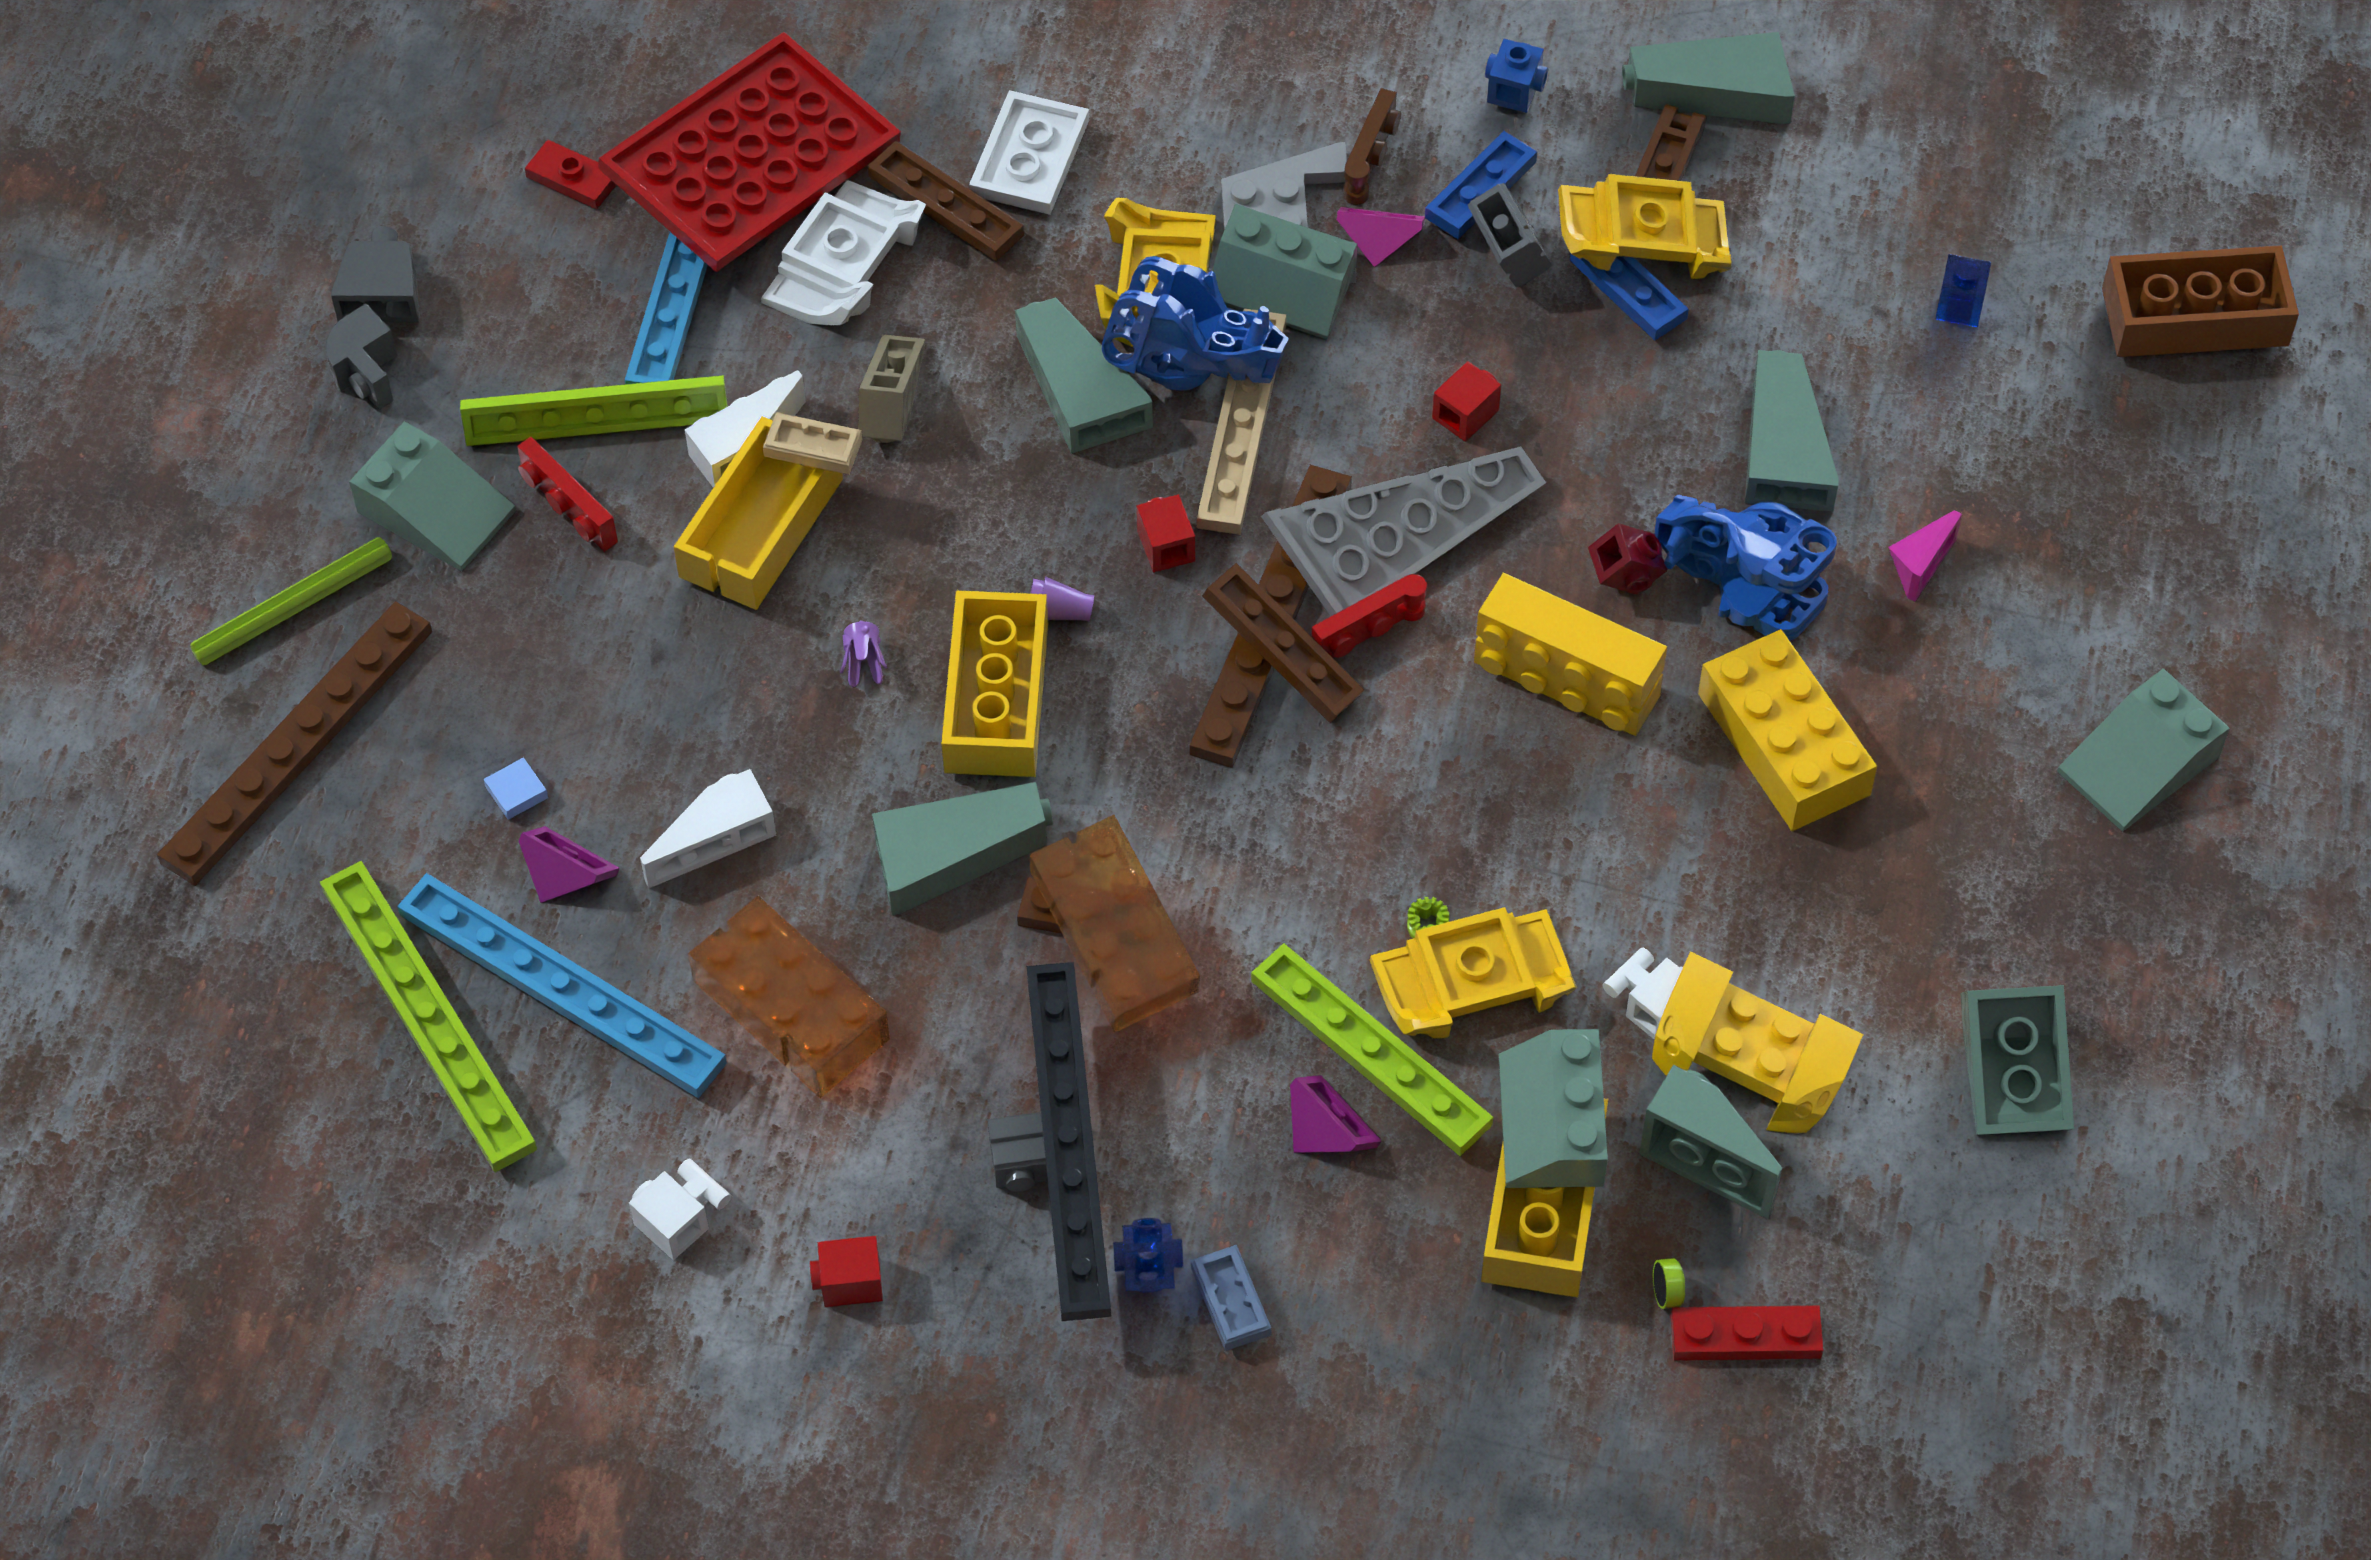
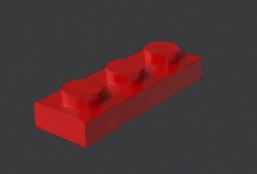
M529 437L517 446L521 462L518 470L524 481L532 488L538 486L545 493L546 499L553 510L559 515L565 513L573 521L576 531L585 541L593 540L604 552L618 543L613 516L532 437Z
M1820 1305L1672 1307L1673 1361L1822 1359L1824 1350Z

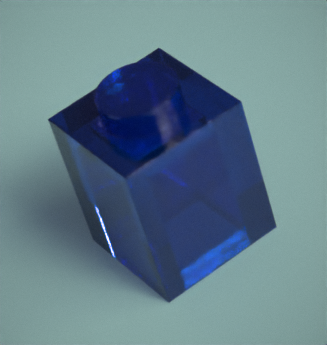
M1948 254L1935 319L1978 327L1991 267L1990 261Z

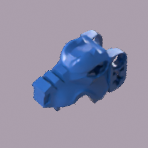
M1150 256L1141 260L1132 276L1128 291L1120 295L1112 309L1102 342V353L1104 358L1115 367L1133 374L1136 372L1146 376L1152 382L1162 384L1166 389L1184 391L1192 390L1202 385L1210 377L1211 373L1223 378H1227L1230 373L1232 378L1238 381H1246L1248 377L1252 383H1270L1281 363L1289 338L1269 320V309L1267 307L1261 306L1258 313L1236 311L1227 308L1213 271L1206 273L1201 268L1195 266L1179 265L1161 257ZM1151 270L1158 273L1157 277L1159 280L1152 293L1145 292L1150 280L1148 274ZM1133 306L1138 307L1139 315L1137 318L1132 313ZM1122 337L1129 340L1134 347V352L1126 354L1118 351L1113 344V339Z
M1682 495L1675 496L1673 502L1656 517L1654 534L1667 554L1664 561L1666 568L1672 569L1677 565L1693 577L1708 579L1718 584L1721 594L1718 613L1720 617H1729L1733 623L1742 626H1754L1753 629L1765 636L1782 629L1789 641L1797 638L1826 606L1828 585L1820 577V573L1832 562L1835 556L1837 538L1830 529L1812 519L1807 521L1801 515L1780 503L1760 502L1737 513L1725 508L1716 510L1714 503L1702 502L1699 505L1696 498ZM1818 542L1824 545L1827 550L1820 553L1810 552L1809 543ZM1810 587L1815 589L1820 595L1814 598H1805L1798 593ZM1789 608L1793 609L1790 622L1784 621L1781 624L1775 622V619H1784L1789 613Z

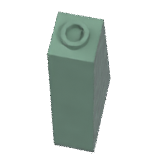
M1779 32L1630 47L1629 62L1627 65H1622L1624 90H1631L1634 106L1663 110L1664 106L1668 104L1678 107V112H1696L1703 115L1778 124L1791 123L1795 95Z
M1056 297L1042 302H1033L1015 310L1017 338L1071 454L1153 428V407L1149 394L1127 371L1115 367L1104 358L1102 345Z
M1758 350L1753 384L1745 503L1774 502L1790 508L1833 512L1839 478L1803 355L1787 353L1782 350Z
M1036 782L873 813L875 840L892 915L902 914L1047 845L1046 826L1053 825L1052 811L1049 799H1040Z

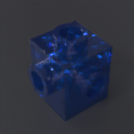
M1140 1218L1134 1220L1132 1225H1122L1123 1242H1113L1115 1272H1125L1126 1291L1137 1290L1139 1292L1151 1293L1163 1289H1174V1269L1183 1268L1182 1239H1172L1171 1223H1161V1220L1156 1218Z

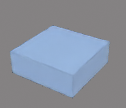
M524 757L484 778L486 789L508 820L548 798L545 787Z

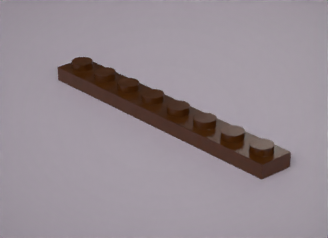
M1310 464L1292 507L1301 505L1303 502L1315 499L1320 500L1350 491L1352 476ZM1277 540L1258 585L1295 620L1309 585ZM1237 633L1189 745L1191 756L1231 768L1235 764L1275 669L1239 633Z
M395 601L157 853L160 864L196 886L432 633L430 622Z

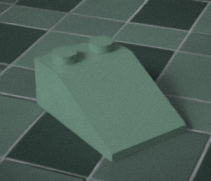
M405 421L349 481L355 506L359 514L461 572L516 512V507L512 502L443 443Z
M2163 668L2132 691L2058 767L2057 772L2123 832L2220 758L2230 728Z
M2064 985L1971 990L1960 993L1964 1047L1976 1135L2074 1129Z
M1673 1065L1646 1109L1639 1154L1769 1219L1774 1209L1782 1172L1781 1165L1717 1086L1711 1084L1699 1072L1693 1070L1685 1071Z

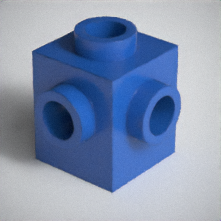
M1503 39L1498 54L1491 53L1486 65L1485 78L1489 79L1487 103L1527 113L1535 92H1542L1546 84L1548 67L1542 66L1544 49L1523 42Z

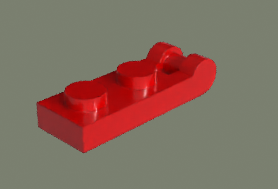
M1407 575L1312 626L1311 637L1332 658L1343 657L1351 652L1357 644L1372 636H1382L1394 624L1403 619L1407 621L1420 620L1425 614L1427 583L1420 575Z

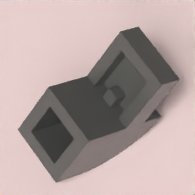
M364 304L343 317L332 327L326 340V354L337 389L341 392L347 387L352 386L361 399L368 397L380 410L394 401L387 374L380 367L397 357L390 328L367 304Z

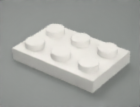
M1009 90L970 181L969 189L983 199L1051 215L1088 125L1089 109Z

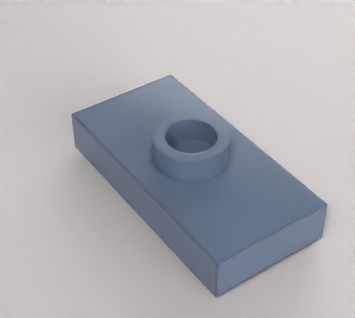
M1237 1245L1191 1260V1270L1225 1351L1271 1336L1270 1323Z

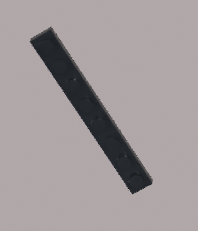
M1074 962L1026 966L1061 1321L1111 1317Z

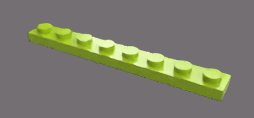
M359 861L320 881L323 893L493 1171L496 1173L537 1151L536 1142L363 862Z

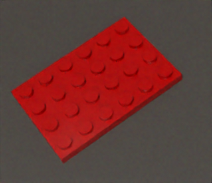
M783 32L599 157L598 169L717 272L819 200L825 192L829 193L874 161L895 141L900 142L901 131L789 35Z

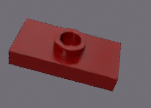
M549 139L525 167L527 178L596 210L616 186L611 179L598 169L599 162Z

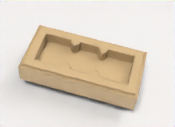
M776 412L763 445V452L765 457L850 475L862 442V430Z

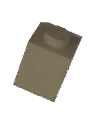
M882 335L859 388L858 430H862V437H870L873 441L879 443H889L895 440L902 441L910 420L925 349V339Z

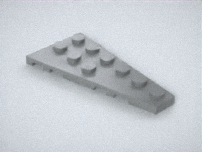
M1517 447L1474 458L1461 464L1431 469L1426 473L1414 476L1408 475L1353 489L1340 495L1303 502L1301 505L1282 510L1280 508L1268 511L1261 517L1328 614L1333 616L1407 575L1417 573L1536 491L1546 482L1523 448Z

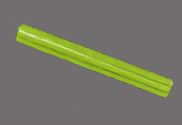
M377 537L191 643L190 647L194 657L201 665L211 663L390 561L392 554L389 546L381 537Z

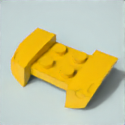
M1608 174L1605 182L1597 181L1594 188L1561 185L1558 189L1563 239L1572 255L1579 259L1584 258L1598 269L1608 271L1617 256L1687 262L1691 279H1700L1706 277L1708 273L1715 271L1722 273L1731 269V254L1728 245L1724 201L1695 198V191H1692L1691 182Z
M1116 198L1111 203L1104 218L1108 223L1112 242L1123 244L1117 293L1104 285H1095L1099 312L1105 330L1107 329L1114 305L1120 295L1128 291L1135 270L1141 260L1146 257H1161L1179 265H1191L1201 268L1208 273L1216 224V215L1159 210L1137 204L1128 198ZM1151 270L1148 274L1150 276L1148 287L1145 292L1150 293L1153 292L1159 281L1158 273ZM1133 306L1132 313L1136 318L1139 315L1138 307ZM1114 338L1117 341H1120L1124 344L1133 347L1132 343L1125 338Z
M1503 907L1416 930L1415 938L1407 940L1405 947L1374 954L1369 959L1388 1012L1402 1033L1410 1036L1427 1034L1432 1038H1447L1453 1025L1452 1018L1529 997L1532 998L1537 1011L1541 1013L1551 1008L1558 998L1563 995L1568 996L1577 988L1547 909L1514 917L1513 912L1507 913L1506 908Z
M1690 951L1655 1034L1652 1053L1653 1061L1666 1076L1673 1065L1685 1071L1689 1070L1692 1062L1701 1065L1777 1102L1778 1105L1766 1130L1785 1133H1807L1825 1115L1846 1077L1863 1034L1822 1014H1819L1815 1023H1811L1730 984L1729 981L1733 971Z

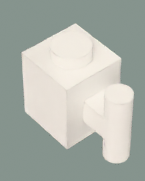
M1640 948L1602 986L1605 992L1613 998H1616L1624 989L1628 988L1631 992L1629 993L1626 1017L1655 1039L1664 1009L1683 967H1678L1666 958L1651 973H1648L1646 969L1654 962V957L1647 949Z
M692 1159L685 1160L677 1171L687 1181L683 1187L664 1171L654 1181L649 1180L639 1186L629 1202L634 1225L673 1261L709 1229L705 1207L702 1203L707 1199L720 1210L731 1200V1194Z

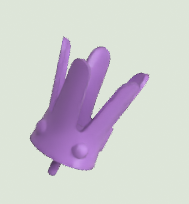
M855 622L848 625L844 630L843 646L845 655L840 673L844 672L849 655L848 681L851 687H855L858 684L861 661L866 659L874 682L877 684H882L883 682L881 664L885 669L887 666L879 648L881 641L879 628L870 622Z

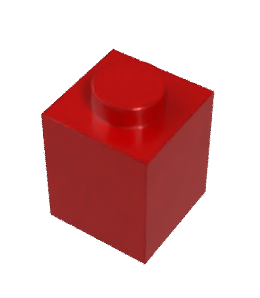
M1467 361L1434 392L1432 419L1466 442L1499 411L1501 384L1490 372L1480 370Z
M1179 494L1166 498H1153L1146 503L1136 505L1137 532L1153 573L1196 561L1195 534Z
M876 1236L817 1242L819 1260L810 1261L812 1290L822 1289L825 1307L883 1301Z

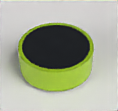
M1675 1258L1656 1260L1653 1266L1654 1293L1661 1309L1681 1307L1685 1300L1684 1274L1679 1261Z

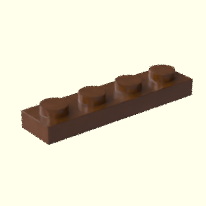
M897 141L892 143L868 165V174L871 179L904 201L919 200L925 203L926 206L923 211L925 215L994 261H998L1024 236L1023 224Z
M1237 563L1213 582L1203 593L1202 597L1329 723H1332L1363 693L1364 689Z

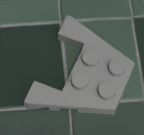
M1345 142L1335 143L1222 178L1221 194L1224 230L1235 204L1308 227L1304 184L1346 182L1344 178V168L1347 162ZM1356 269L1350 283H1356Z

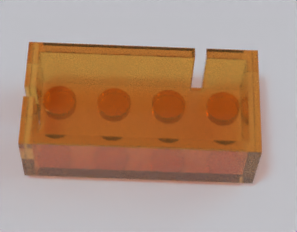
M1115 815L1076 832V843L1074 844L1071 843L1067 836L1030 854V873L1090 987L1096 986L1095 997L1114 1033L1199 992L1200 974Z
M759 895L727 921L728 932H724L719 927L688 953L693 981L784 1066L790 1062L791 1072L820 1099L890 1040L887 1012Z

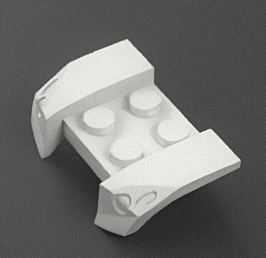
M849 180L845 181L835 197L825 192L783 249L782 262L778 266L779 274L761 297V303L809 324L842 325L848 322L849 317L862 314L870 306L871 289L874 284L868 282L869 278L895 242L913 246L918 224L926 204L919 200H899Z

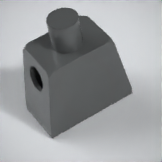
M387 226L376 227L372 231L371 241H352L347 245L331 291L337 321L364 304H367L383 322L420 321L416 270L411 247L405 241H397L398 233L393 228Z

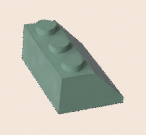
M1235 204L1221 237L1212 271L1216 275L1219 291L1227 307L1239 311L1244 309L1259 311V308L1264 306L1269 309V312L1286 314L1287 327L1327 340L1357 266V244Z
M1599 1029L1549 1030L1499 1053L1506 1188L1604 1187L1608 1154Z

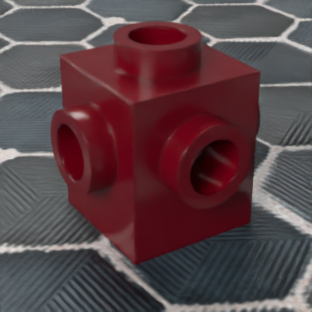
M1618 523L1588 546L1601 585L1637 595L1650 588L1652 582L1667 572L1662 556V546L1655 534Z

